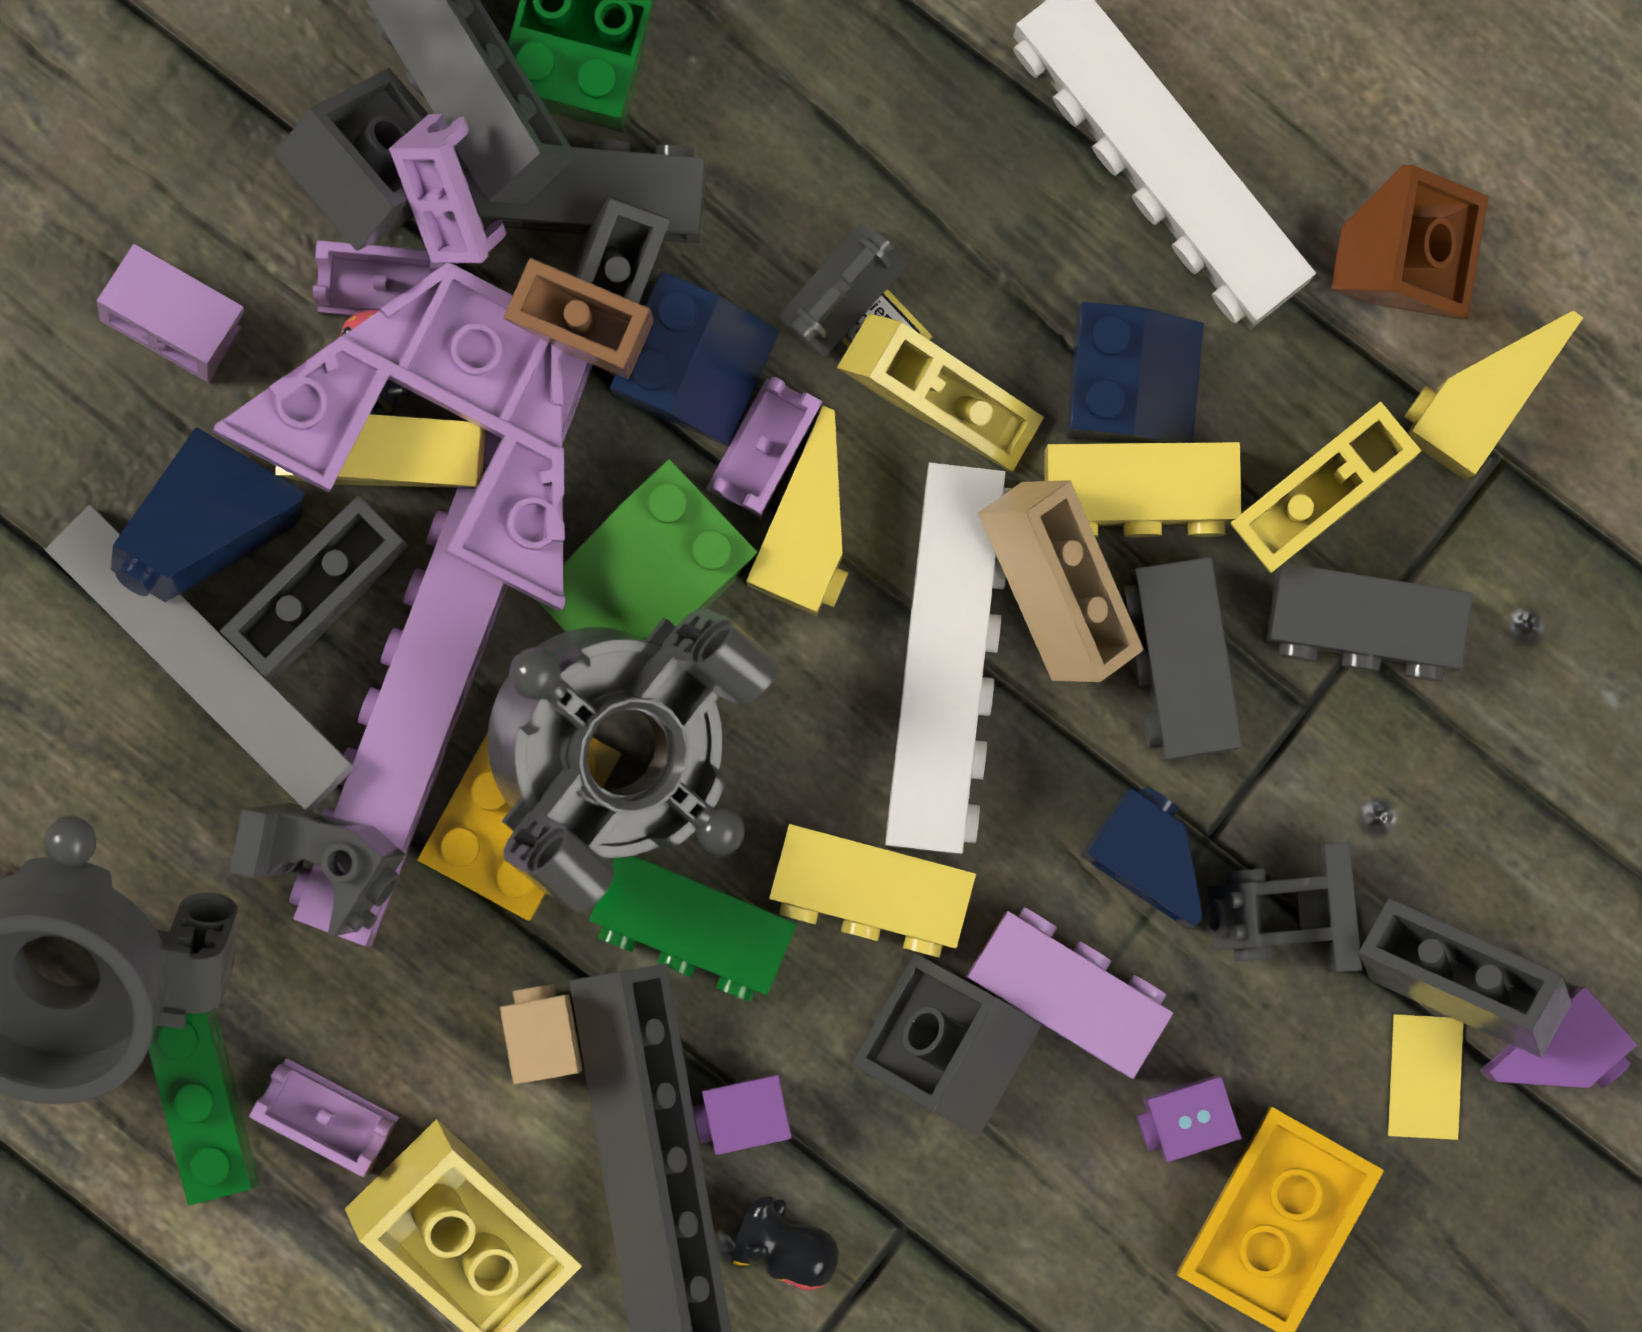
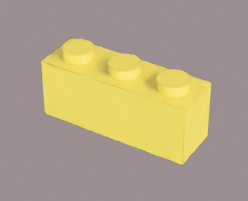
M1240 442L1048 444L1044 451L1045 481L1071 480L1095 537H1098V526H1124V537L1162 536V526H1187V536L1192 537L1226 535V525H1230L1234 519L1241 515Z
M789 824L769 899L782 903L779 911L781 916L816 925L819 913L844 919L841 932L878 941L881 929L906 936L903 944L904 949L940 958L943 946L957 949L976 874Z

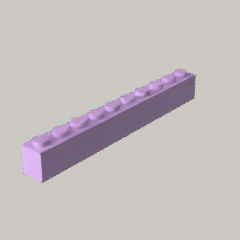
M564 351L561 354L564 388L562 445L593 364ZM487 430L483 475L502 438ZM457 487L449 511L439 508L434 517L426 544L435 547L426 571L416 568L407 587L403 603L412 606L404 630L394 627L386 642L381 663L389 666L381 690L371 687L362 705L358 723L367 727L359 748L356 750L348 747L344 753V756L356 768L340 783L344 787L335 810L325 807L322 815L376 828L406 855L509 587L444 553L477 488ZM406 855L395 871L398 874L401 871ZM337 862L338 868L343 873L347 874L343 867ZM314 863L312 870L305 867L301 868L292 888L289 903L298 906L293 918L294 920L328 932L334 905V889L321 866ZM391 895L382 905L378 907L373 905L370 912L377 916V920L370 929L367 930L362 926L358 932L339 935V937L363 946L372 947Z

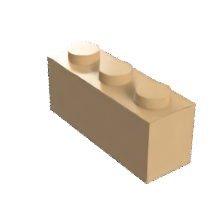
M1071 480L1021 482L978 512L1052 681L1101 682L1144 650Z

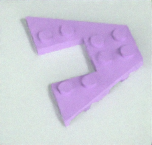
M445 263L354 329L309 358L294 371L282 377L231 415L216 423L212 433L329 492L387 379L502 438L444 553L558 612L565 605V597H563V541L565 540V524L563 522L564 448H562L564 388L561 357L563 351L506 321L503 317L513 295L452 263Z

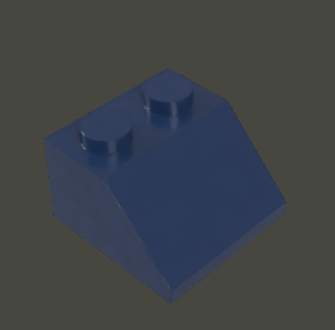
M661 271L646 304V307L652 313L653 325L629 380L616 374L610 390L613 397L729 447L778 337L779 330L723 297Z
M1081 302L1076 319L1065 438L1116 443H1193L1204 323L1149 308Z
M1148 786L1145 789H1141L1139 793L1131 788L1120 795L1079 856L1182 927H1196L1203 914L1186 826L1174 818L1179 807Z

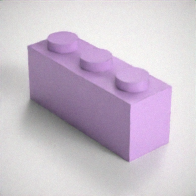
M1024 907L1019 917L1006 911L966 975V978L1125 1076L1134 1079L1173 1015V1012L1161 1005L1167 994L1136 975H1133L1127 985L1106 972L1112 962L1109 958L1080 941L1073 951L1051 938L1057 927L1031 910Z

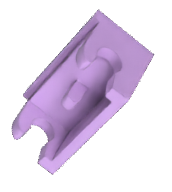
M428 114L389 148L431 262L482 263L489 257L488 252L505 237L506 231L501 219L496 220L484 231L481 217L478 216L467 180L454 150V146L468 134L469 129L463 116L459 117L448 128L444 129L447 124L443 114Z
M317 240L315 260L318 265L317 285H313V300L317 304V313L351 317L353 314L370 309L380 310L445 263H432L427 250L368 245L356 251L350 243Z
M135 244L132 245L97 299L101 322L207 383L213 378L216 369L239 334L241 327L237 324L244 313L242 305Z
M772 377L771 380L766 379L706 490L762 520L813 428L822 409L823 401L808 393H803L802 395L790 389L779 378Z
M286 1058L283 1064H279L271 1075L272 1081L263 1097L257 1100L249 1117L362 1177L369 1175L400 1117L305 1066Z

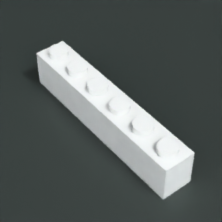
M1046 0L1016 24L1013 37L1018 44L1013 47V51L1021 64L1033 77L1037 78L1043 73L1058 92L1052 98L1063 116L1075 127L1083 122L1098 141L1092 146L1098 159L1111 174L1116 176L1122 171L1138 191L1132 195V198L1137 207L1152 224L1156 225L1162 220L1177 239L1172 244L1176 255L1193 274L1198 273L1202 269L1217 288L1212 293L1215 303L1230 321L1237 323L1242 319L1251 330L1312 280L1316 272L1095 0Z
M929 463L885 847L962 855L964 842L976 843L980 805L968 804L971 778L983 780L987 742L975 740L978 715L990 716L994 690V678L983 677L985 652L997 653L1001 627V615L990 614L992 588L1004 590L1006 576L978 512L1012 489L1004 487L1006 471Z

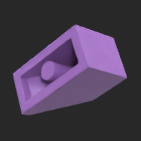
M1574 986L1568 991L1572 1004L1542 1058L1509 1044L1479 1071L1487 1080L1495 1082L1590 1088L1596 1082L1601 1088H1604L1617 1079L1630 1066L1631 1063L1625 1056L1637 1044L1586 987Z

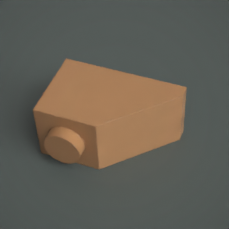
M531 258L528 260L503 317L506 321L558 349L628 380L654 322L649 308Z

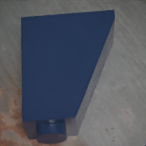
M196 427L114 542L110 570L115 572L118 581L133 593L141 596H148L150 593L163 602H167L295 527L301 518L306 492Z

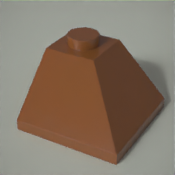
M1402 165L1342 226L1338 252L1334 260V275L1331 289L1369 304L1454 319H1468L1489 196L1417 166Z

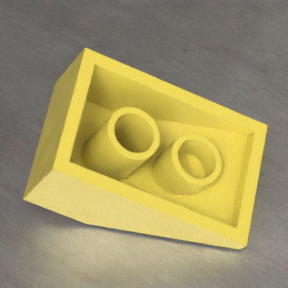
M437 1119L345 1208L358 1240L463 1332H516L582 1267L580 1261L506 1184Z

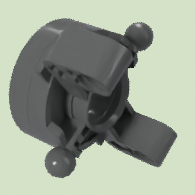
M699 608L687 615L677 626H674L668 619L663 617L647 639L613 628H580L558 634L535 648L523 650L514 657L509 668L510 674L499 690L492 708L488 728V755L497 787L511 807V810L501 821L513 831L504 847L503 857L553 900L573 912L581 913L591 908L601 899L613 880L614 868L602 857H628L647 852L658 846L674 847L685 841L694 832L698 845L711 856L729 855L741 846L745 837L744 822L741 817L728 806H715L725 786V780L719 771L723 749V734L715 700L720 696L739 705H745L753 701L763 693L774 679L778 670V661L733 620L706 608ZM625 709L641 711L652 725L656 740L654 757L646 773L633 784L619 789L600 788L590 775L587 763L590 740L597 727L611 714Z
M64 816L52 823L46 830L44 837V846L49 857L29 859L14 875L0 879V1092L34 1103L70 1104L94 1099L110 1092L125 1082L143 1061L157 1025L184 1029L187 1013L208 1012L216 1008L222 1001L234 966L237 905L227 896L218 893L202 892L192 894L184 898L180 903L170 932L156 930L147 916L131 900L113 889L109 870L86 862L94 854L97 844L95 832L86 820L76 816ZM41 936H60L73 940L90 952L98 964L100 978L86 985L65 986L49 981L33 970L23 955L22 947L27 942Z

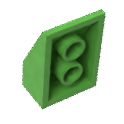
M669 459L635 490L563 564V597H565L563 609L558 612L539 601L537 602L565 632L587 627H605L626 631L647 639L663 617L668 619L674 626H677L691 612L699 608H707L754 564L758 552Z

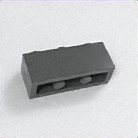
M358 495L220 632L266 678L275 681L411 547Z
M1212 557L1135 569L1131 573L1132 585L1122 586L1123 602L1132 623L1139 622L1144 649L1133 658L1138 686L1149 685L1153 710L1143 712V724L1148 749L1159 748L1161 762L1233 751L1243 747Z
M1283 563L1275 571L1265 643L1280 645L1278 656L1316 662L1318 652L1343 655L1341 665L1343 667L1379 672L1381 662L1406 665V677L1442 682L1444 672L1453 673L1462 669L1473 593Z
M1390 898L1387 900L1358 952L1370 981L1540 1058L1544 1056L1572 1004L1563 975Z

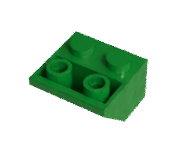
M520 0L508 47L549 113L624 132L640 73L654 0Z

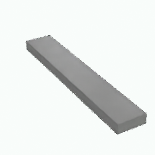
M89 504L50 543L45 551L305 811L312 812L356 767L182 594L167 602H163L150 593L148 596H141L123 586L116 578V573L110 570L112 547L120 533Z

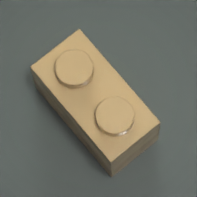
M555 984L513 991L515 1004L500 1007L513 1085L576 1074L583 1071L584 1064L572 995L557 997Z

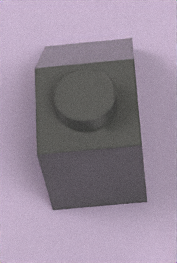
M608 197L581 240L568 274L639 304L670 219L621 200Z

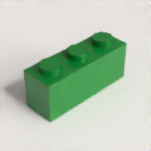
M634 855L615 858L612 864L614 877L611 885L596 903L589 919L590 922L602 926L597 937L598 939L632 953L637 941L661 951L656 963H668L669 969L691 978L696 966L720 976L715 988L748 1002L752 1001L755 991L768 996L797 927L796 923Z
M216 1008L203 1013H187L184 1029L157 1025L148 1051L188 1206L260 1186Z

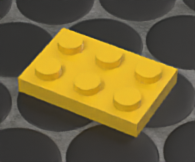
M487 733L417 860L531 922L546 893L509 864L503 857L504 847L513 831L501 821L511 810V807L500 793L492 774L488 755ZM592 737L589 742L587 757L590 775L600 788H605L623 754Z
M1269 1106L1176 1275L1276 1332H1295L1385 1170Z

